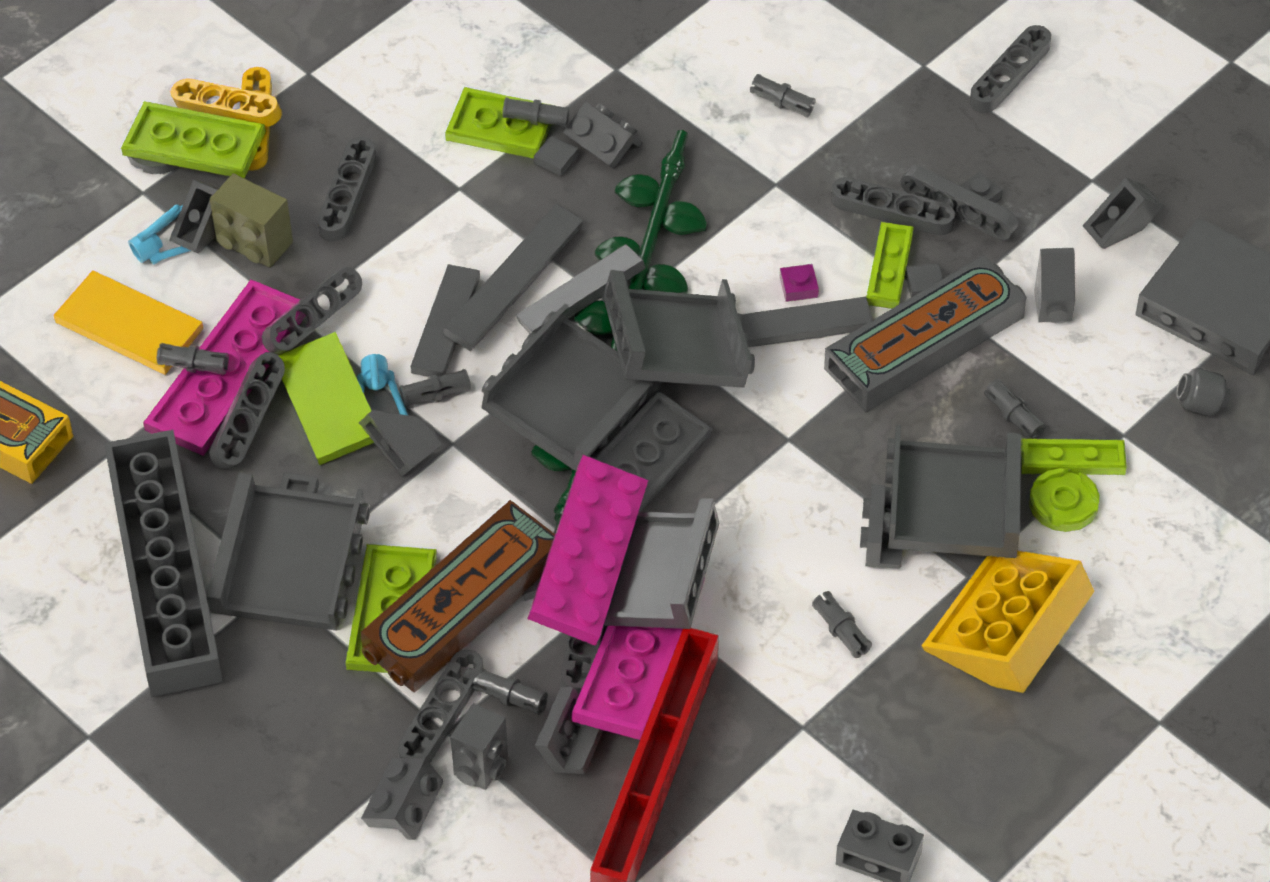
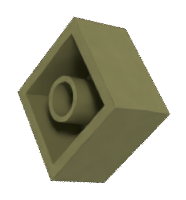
M234 173L210 198L216 241L222 247L229 250L232 249L245 255L254 263L259 262L271 268L293 243L287 199Z

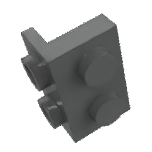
M585 101L563 133L615 169L632 143L639 148L643 142L634 136L637 130L627 122L621 120L617 124L611 120L614 114L600 103L594 108Z
M872 484L871 498H863L862 519H869L868 527L861 526L860 548H867L865 566L899 569L901 567L902 549H889V534L882 533L884 512L890 513V509L884 508L886 485Z
M574 687L560 688L535 745L554 773L584 774L604 731L572 722V711L579 697Z
M391 758L361 819L368 827L397 828L406 839L415 840L443 785L442 777L425 758Z

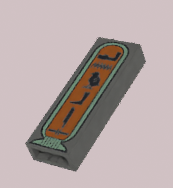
M982 255L826 347L824 369L865 412H868L1023 319L1027 296L1020 286L1014 285L1004 275L1002 269L997 264H993L985 255Z

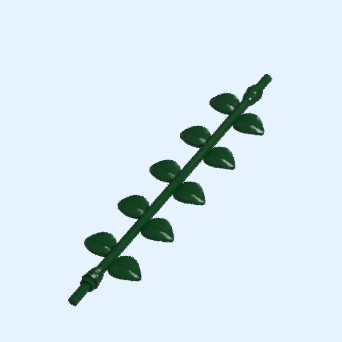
M678 130L676 132L671 151L661 161L660 187L654 178L642 174L626 177L615 187L614 193L627 204L634 207L653 206L641 248L634 240L620 236L605 240L595 250L594 256L602 260L626 244L643 260L646 268L631 278L628 289L642 290L643 288L649 291L688 293L687 282L676 268L665 264L649 267L661 225L670 232L679 235L706 231L705 217L695 205L684 201H676L668 205L673 185L678 181L685 168L683 152L689 136L685 130ZM594 301L574 316V320L591 334H613L604 301ZM613 336V340L610 347L617 351V347ZM536 444L533 447L531 455L545 468L552 471L572 469ZM572 470L567 489L562 493L554 508L556 525L553 533H556L576 473L575 470Z

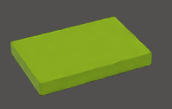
M464 87L445 132L446 141L534 159V155L545 143L552 124L538 123V125H531V121L503 118V105L506 97L528 102L534 101Z

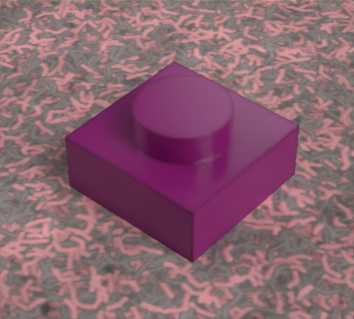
M813 264L780 268L779 277L786 302L818 298L819 288Z

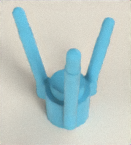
M174 205L147 229L128 240L132 253L140 263H144L149 259L154 265L162 259L191 251L180 246L159 252L163 244L157 233L179 216L183 205Z
M380 354L365 356L361 361V373L357 375V380L363 393L365 386L377 391L388 384L399 414L408 415L395 382L394 372L388 370V361L385 356Z

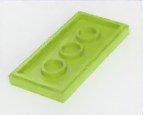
M144 101L124 140L121 151L123 156L225 176H231L234 173L245 178L266 133L265 124Z
M336 332L278 355L285 367L282 381L319 465L374 443L359 424L371 412L370 406Z
M366 544L345 663L346 670L388 673L379 664L373 665L364 657L362 653L361 631L436 566L437 549Z

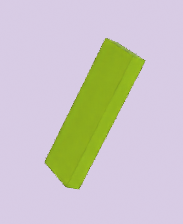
M881 222L866 296L868 305L892 309L900 304L914 227Z
M1021 439V474H1043L1048 470L1066 468L1070 469L1069 472L1076 474L1081 472L1085 475H1125L1127 469L1124 440Z

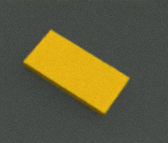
M94 270L89 273L53 315L55 323L164 375L173 366L157 364V351L160 348V343L189 347L204 329L202 321Z

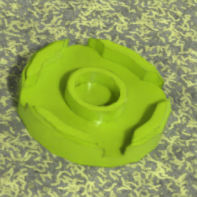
M1058 468L1048 470L1038 476L1030 490L1029 506L1033 516L1042 525L1052 530L1063 532L1080 530L1090 524L1097 515L1100 495L1096 484L1087 475L1078 472V474L1069 472L1070 469Z

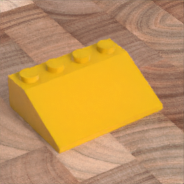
M1018 550L1016 558L986 556L921 646L929 654L993 687L1024 693L1095 591L1082 562L1079 560Z

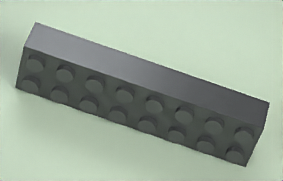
M174 430L104 443L151 697L222 683L223 678Z

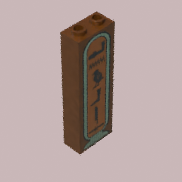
M509 500L361 631L362 653L371 664H379L384 668L397 685H405L415 693L440 671L457 652L463 650L542 576L555 533L513 501Z

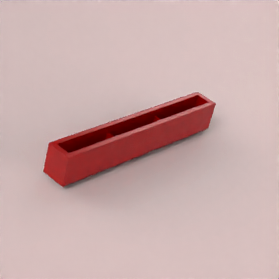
M694 628L682 630L591 866L590 882H635L718 661L719 635Z

